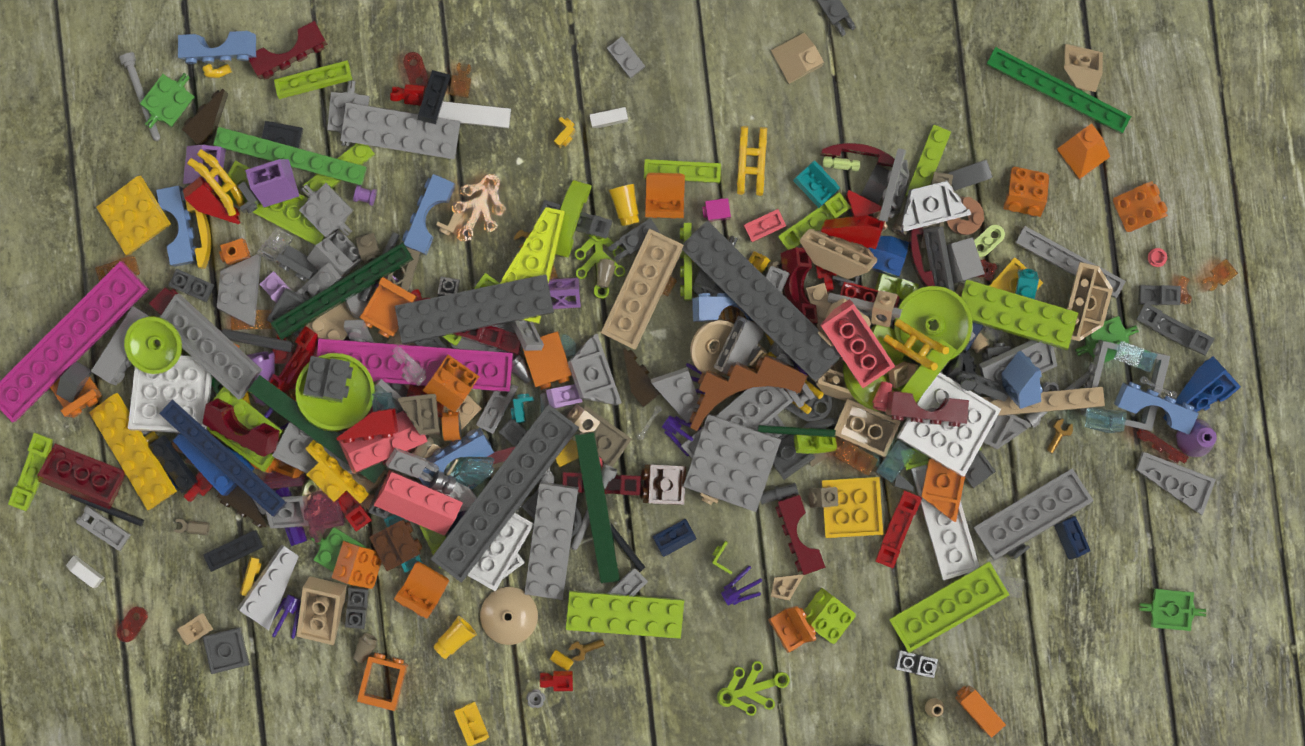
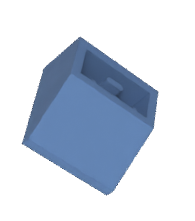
M1019 351L1001 374L1004 389L1015 404L1022 409L1041 402V393L1043 391L1040 384L1042 375L1039 367H1036L1029 357L1022 351Z

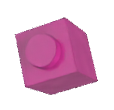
M728 198L705 201V206L702 207L703 218H707L709 222L731 218Z

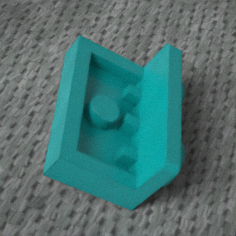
M813 161L793 180L818 208L840 189L836 181L816 161Z
M529 394L517 395V399H513L514 407L511 408L512 419L516 420V423L526 422L523 403L534 402V397H530Z

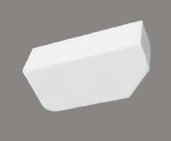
M625 107L590 114L592 128L628 122Z
M76 555L66 565L74 575L92 588L98 587L105 578Z

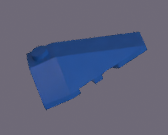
M880 236L877 248H868L874 257L877 258V263L871 270L898 278L906 258L909 242L892 236Z
M1212 356L1196 370L1177 397L1176 403L1183 405V402L1194 406L1193 410L1196 412L1201 409L1206 411L1210 409L1212 403L1218 400L1221 403L1241 388V386L1218 360Z
M181 433L173 440L221 495L227 496L237 486L232 479ZM227 448L252 471L255 469L242 455Z

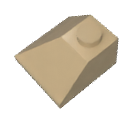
M805 32L771 50L788 84L822 67L824 63L816 46Z
M1065 44L1064 69L1077 88L1096 92L1103 73V52Z

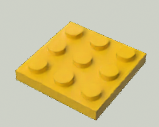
M142 176L135 177L96 207L125 255L132 254L171 225Z
M880 477L821 480L822 488L837 487L838 506L823 507L825 538L883 535Z

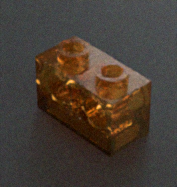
M846 440L842 441L839 449H837L833 456L866 476L870 475L878 461L876 457Z

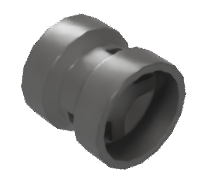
M438 470L433 475L430 488L434 490L439 489L442 493L449 495L454 489L456 477L446 476L444 472Z

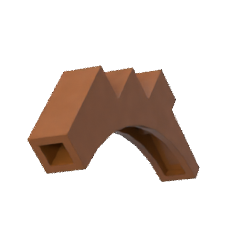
M767 354L764 358L760 357L756 368L759 371L737 362L735 366L731 365L727 376L730 378L727 379L708 370L706 374H701L698 384H700L699 390L705 392V395L701 394L697 404L700 407L697 412L693 411L689 422L692 423L690 428L697 431L705 417L717 404L739 391L753 387L772 386L800 393L808 375L804 371Z

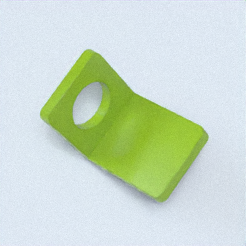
M725 540L721 547L718 545L712 555L715 557L712 563L727 573L732 574V571L717 563L718 558L728 543Z

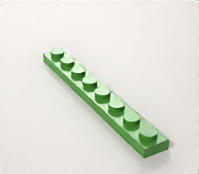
M218 127L213 144L223 149L271 162L278 159H289L290 165L293 168L360 186L363 185L367 167L221 127Z

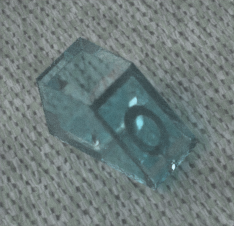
M898 440L876 472L892 483L916 452Z
M464 457L457 463L454 477H456V482L471 489H474L478 484L481 485L484 479L490 477L493 473L494 467L492 465L494 458Z

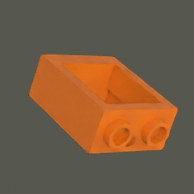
M374 653V655L368 657L357 702L395 711L398 706L408 664L404 663V660L393 657V660L385 658L386 655ZM373 663L400 669L392 700L365 693Z
M970 685L968 687L964 686L957 692L958 696L955 699L988 736L992 738L1006 726Z

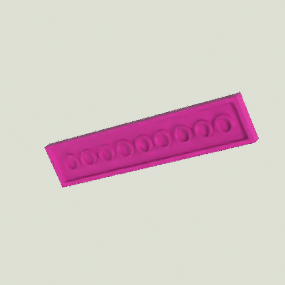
M120 261L0 381V410L12 423L16 422L71 365L149 290L123 261Z
M318 339L317 357L329 353L349 355L360 361L367 368L373 382L382 379L386 383L427 385L449 354L480 376L472 389L510 392L513 353Z

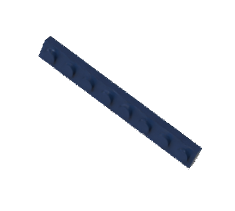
M173 399L159 413L272 517H275L287 502Z

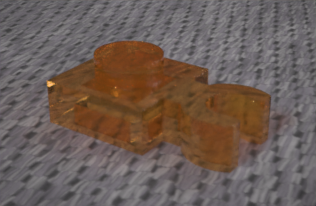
M458 63L456 66L458 76L452 75L449 94L469 98L472 79L467 78V75L471 73V65L468 64L467 70L462 71L461 63Z
M1224 259L1210 270L1213 276L1204 278L1201 283L1205 284L1207 281H1210L1212 283V287L1208 289L1210 292L1217 288L1218 282L1223 286L1235 277L1238 272L1227 259Z

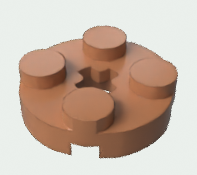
M960 197L962 204L971 211V215L968 216L969 220L956 218L945 222L953 233L970 235L981 227L984 221V212L976 200L971 197Z

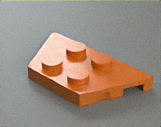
M928 458L921 497L952 521L956 522L965 476L962 477L932 458Z

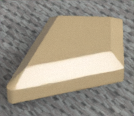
M803 575L775 577L770 597L790 601Z

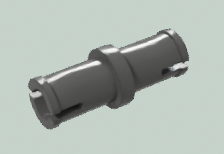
M794 482L782 487L775 486V489L763 492L760 500L761 504L764 505L776 500L782 501V498L798 495L796 483Z

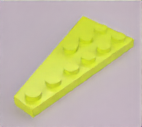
M547 207L544 209L500 284L545 274L549 284L565 211ZM541 316L523 319V321L540 324Z

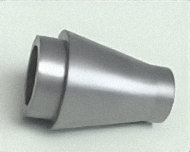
M518 355L512 359L511 371L522 379L525 384L530 382L533 378L524 357L521 358Z

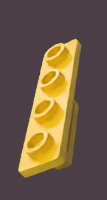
M313 440L305 448L318 461L306 475L333 502L346 490L359 503L366 499L369 495L366 489L361 484H358L352 478V475L338 464V461L324 450L321 444Z

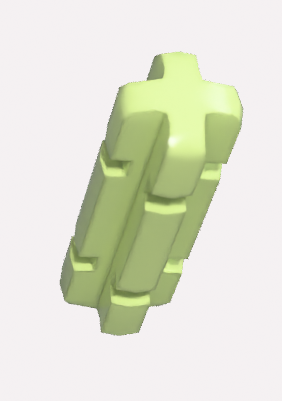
M825 156L823 158V167L830 168L832 166L836 169L859 171L860 161H850V159L836 157L832 159V157Z

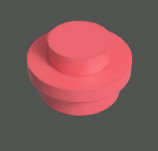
M1161 248L1152 249L1148 253V262L1153 267H1161L1167 261V254Z

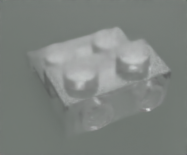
M397 345L392 350L394 353L392 357L400 364L405 363V366L401 369L403 372L401 376L408 383L413 381L419 386L426 379L424 375L426 370L401 346Z

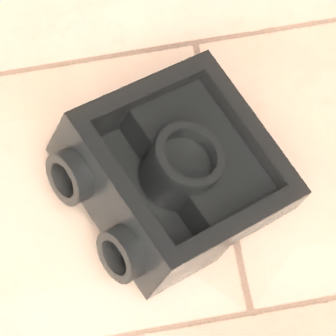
M311 356L303 395L342 403L343 397L347 398L349 386H345L347 378L351 379L353 367H349L350 362Z

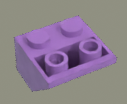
M187 146L183 184L190 185L201 176L194 168L187 164L190 158L205 165L209 171L212 169L209 164L204 162L205 160L197 156L200 149L213 155L223 169L226 150L219 146ZM216 175L214 179L222 186V179L219 175Z
M278 159L245 170L250 188L263 207L299 197L289 159Z

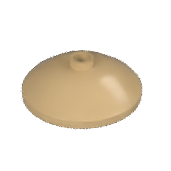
M720 319L709 321L695 333L690 346V355L694 366L700 372L706 374L710 370L719 375L725 374L714 368V365L734 326L731 322Z
M503 587L497 589L485 599L480 612L481 625L485 633L495 642L504 645L518 644L526 640L533 633L538 621L537 606L532 597L526 595L525 591L519 588ZM506 613H510L512 615L511 620L505 619Z

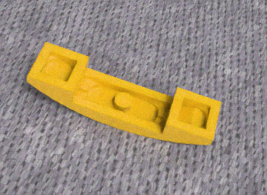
M186 200L187 211L196 213L202 244L201 248H195L197 265L200 269H206L211 252L209 223L206 214L198 212Z

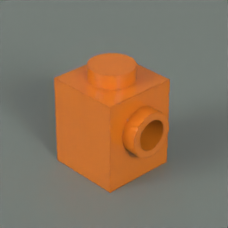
M243 238L220 245L222 250L219 251L221 260L228 265H233L251 257L246 240Z

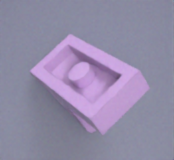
M274 271L260 283V286L276 303L285 288L290 289Z
M575 384L546 390L549 405L554 409L583 402L580 399Z

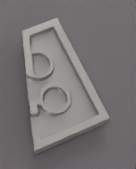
M688 367L651 379L654 387L686 423H689L693 411L697 412L700 405L697 404L699 398Z

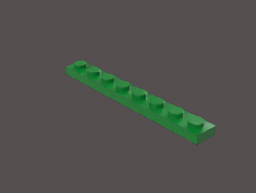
M997 47L994 48L986 63L987 66L1120 134H1123L1132 117Z

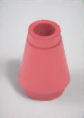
M881 382L872 401L874 409L886 412L888 392H892L893 384Z

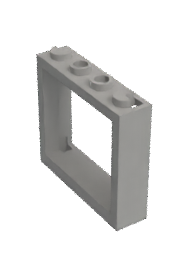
M1098 340L1095 349H1093L1094 361L1089 365V381L1085 382L1084 388L1098 387L1107 348L1156 359L1149 389L1158 392V396H1161L1170 356ZM1158 406L1144 407L1141 422L1093 412V408L1080 409V411L1086 417L1152 431Z

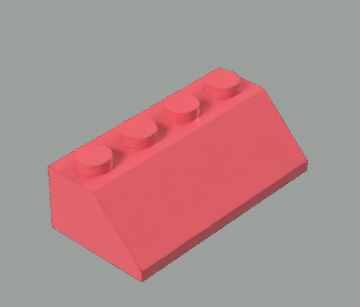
M850 299L835 308L820 325L862 388L895 367Z
M405 411L396 414L398 432L393 433L394 437L382 438V435H376L373 440L363 441L361 437L355 438V442L343 443V440L338 441L352 473L355 474L388 460L395 448L407 452L428 442L426 436H420Z
M389 470L374 506L445 536L455 521L463 502Z

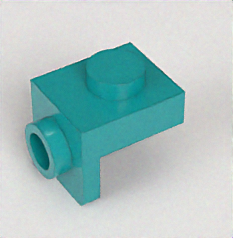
M1019 269L1015 294L1035 300L1039 282L1038 273L1032 269Z

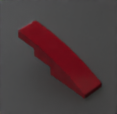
M494 326L452 334L517 355L521 347L516 333Z

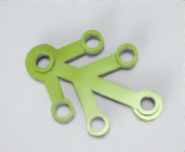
M589 235L588 241L575 251L576 259L584 260L587 251L595 244L596 252L581 268L576 270L577 278L585 279L587 272L595 264L597 268V263L600 262V259L612 260L603 252V244L609 247L614 243L608 236L607 239ZM617 247V249H621L622 252L624 251L622 247ZM615 249V250L613 251L614 257H616L615 251H616L617 249ZM579 251L584 252L582 258L577 257ZM615 262L614 266H616L614 274L617 277H623L625 275V268ZM622 268L623 274L618 275L616 270ZM580 270L585 271V275L583 277H580L578 275V272ZM596 285L594 288L595 296L599 299L606 298L609 295V288H604L605 294L600 295L598 290L601 287Z
M754 661L752 663V670L743 688L735 690L739 680L745 675L742 667H736L728 687L719 690L717 700L724 707L734 705L744 710L747 715L753 716L757 712L756 706L752 703L746 704L738 698L746 696L764 705L767 710H771L775 707L774 700L772 698H765L756 692L773 686L785 688L789 685L790 678L785 672H778L772 679L753 684L758 674L763 670V664L760 661ZM756 663L761 665L760 670L754 669ZM741 669L743 671V674L741 676H737L735 673L736 670ZM780 676L785 677L783 683L778 682ZM726 693L729 694L730 699L724 700L723 695ZM771 700L773 702V705L771 707H767L765 705L766 701ZM749 706L754 707L753 713L747 711Z

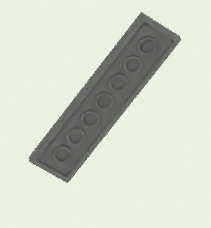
M546 274L395 306L402 344L554 313Z

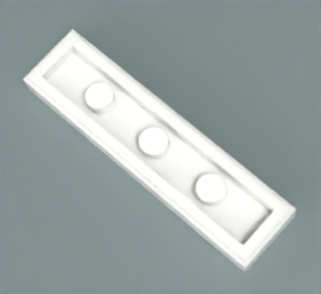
M443 102L439 118L461 121V124L509 129L511 109Z

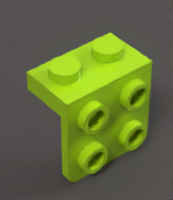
M823 588L815 594L812 601L803 610L806 614L805 619L807 623L812 625L815 631L831 644H835L856 617L852 610Z

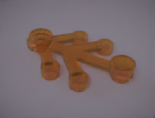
M487 174L480 183L461 187V194L465 197L471 196L473 192L482 190V193L478 198L465 202H455L452 205V210L455 213H462L465 209L474 207L466 225L457 229L456 236L460 241L465 242L472 239V229L481 212L485 223L484 229L487 232H493L497 229V224L492 220L487 204V199L490 195L493 203V213L495 215L504 214L505 206L500 204L497 193L500 181L496 175ZM490 180L494 183L492 187L489 185ZM466 187L469 188V193H468V194L465 193V188H466ZM457 204H460L461 206L460 211H458L456 208ZM497 206L501 208L500 213H498L496 210ZM489 223L493 225L491 230L488 228ZM465 230L469 233L468 237L464 235Z

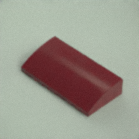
M55 443L37 477L38 482L110 510L126 474L122 469Z

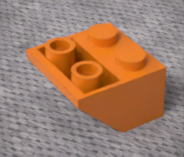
M448 354L423 391L428 395L436 394L437 401L455 413L480 376Z

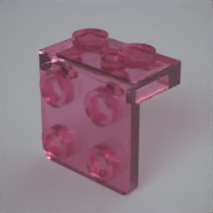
M323 491L312 492L304 509V518L309 522L311 537H314L315 542L318 543L321 542L325 529L343 526L345 519L338 499L333 502Z

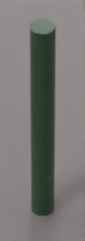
M758 425V432L821 437H835L836 430Z

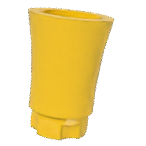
M634 184L608 190L621 226L638 223L639 213Z
M458 616L447 631L438 639V642L434 644V649L441 657L447 659L466 642L477 636V634L465 619Z

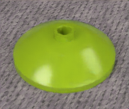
M156 316L141 318L129 327L125 335L124 347L128 359L137 369L145 373L160 374L175 366L181 356L182 341L180 334L169 321ZM155 340H159V346L155 344Z

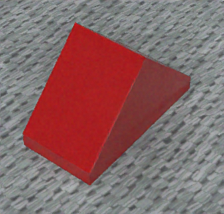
M850 190L845 195L851 207L852 217L871 216L882 209L880 205Z

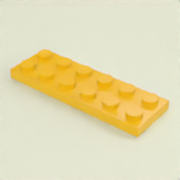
M118 393L113 394L89 412L147 511L153 509L177 492L162 465L148 447L149 444L142 432L128 429L130 412Z

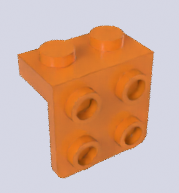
M1013 167L1010 175L1009 192L1003 209L1041 217L1047 203L1049 175L1043 172Z
M648 173L646 175L645 217L684 218V174Z
M1152 181L1113 198L1115 208L1127 232H1132L1168 216L1166 213L1168 211L1167 206L1163 201L1161 202L1159 197V188Z
M91 377L88 378L79 396L72 403L56 394L60 378L50 387L63 406V409L60 411L64 417H77L84 408L95 405L98 399L103 396Z
M343 541L331 578L346 584L372 589L382 561L376 550Z
M416 562L394 600L399 602L400 605L413 610L417 615L428 619L444 593L449 579L423 563Z
M798 606L788 607L768 619L787 653L804 643L816 640L815 629L807 623L805 612Z

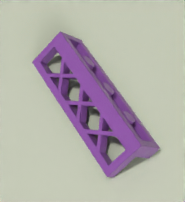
M579 278L550 279L549 289L551 297L557 299L552 303L553 309L581 307ZM576 295V301L568 302L565 300L567 296Z

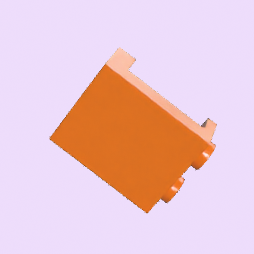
M382 277L379 286L359 318L364 320L367 327L372 328L375 326L380 329L378 333L386 338H389L390 335L394 337L399 329L395 306L413 303L417 297Z
M558 331L540 337L544 344L542 350L524 351L536 388L540 387L543 390L552 387L551 383L558 381L561 384L570 381L569 377L572 374Z

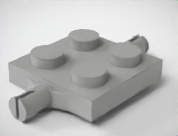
M347 81V92H331L328 131L342 134L346 102L369 106V96L354 93L355 81H352V87L351 81Z
M327 183L315 192L307 184L302 187L301 191L309 198L299 211L326 238L337 229H340L346 236L352 232L345 222L354 210Z

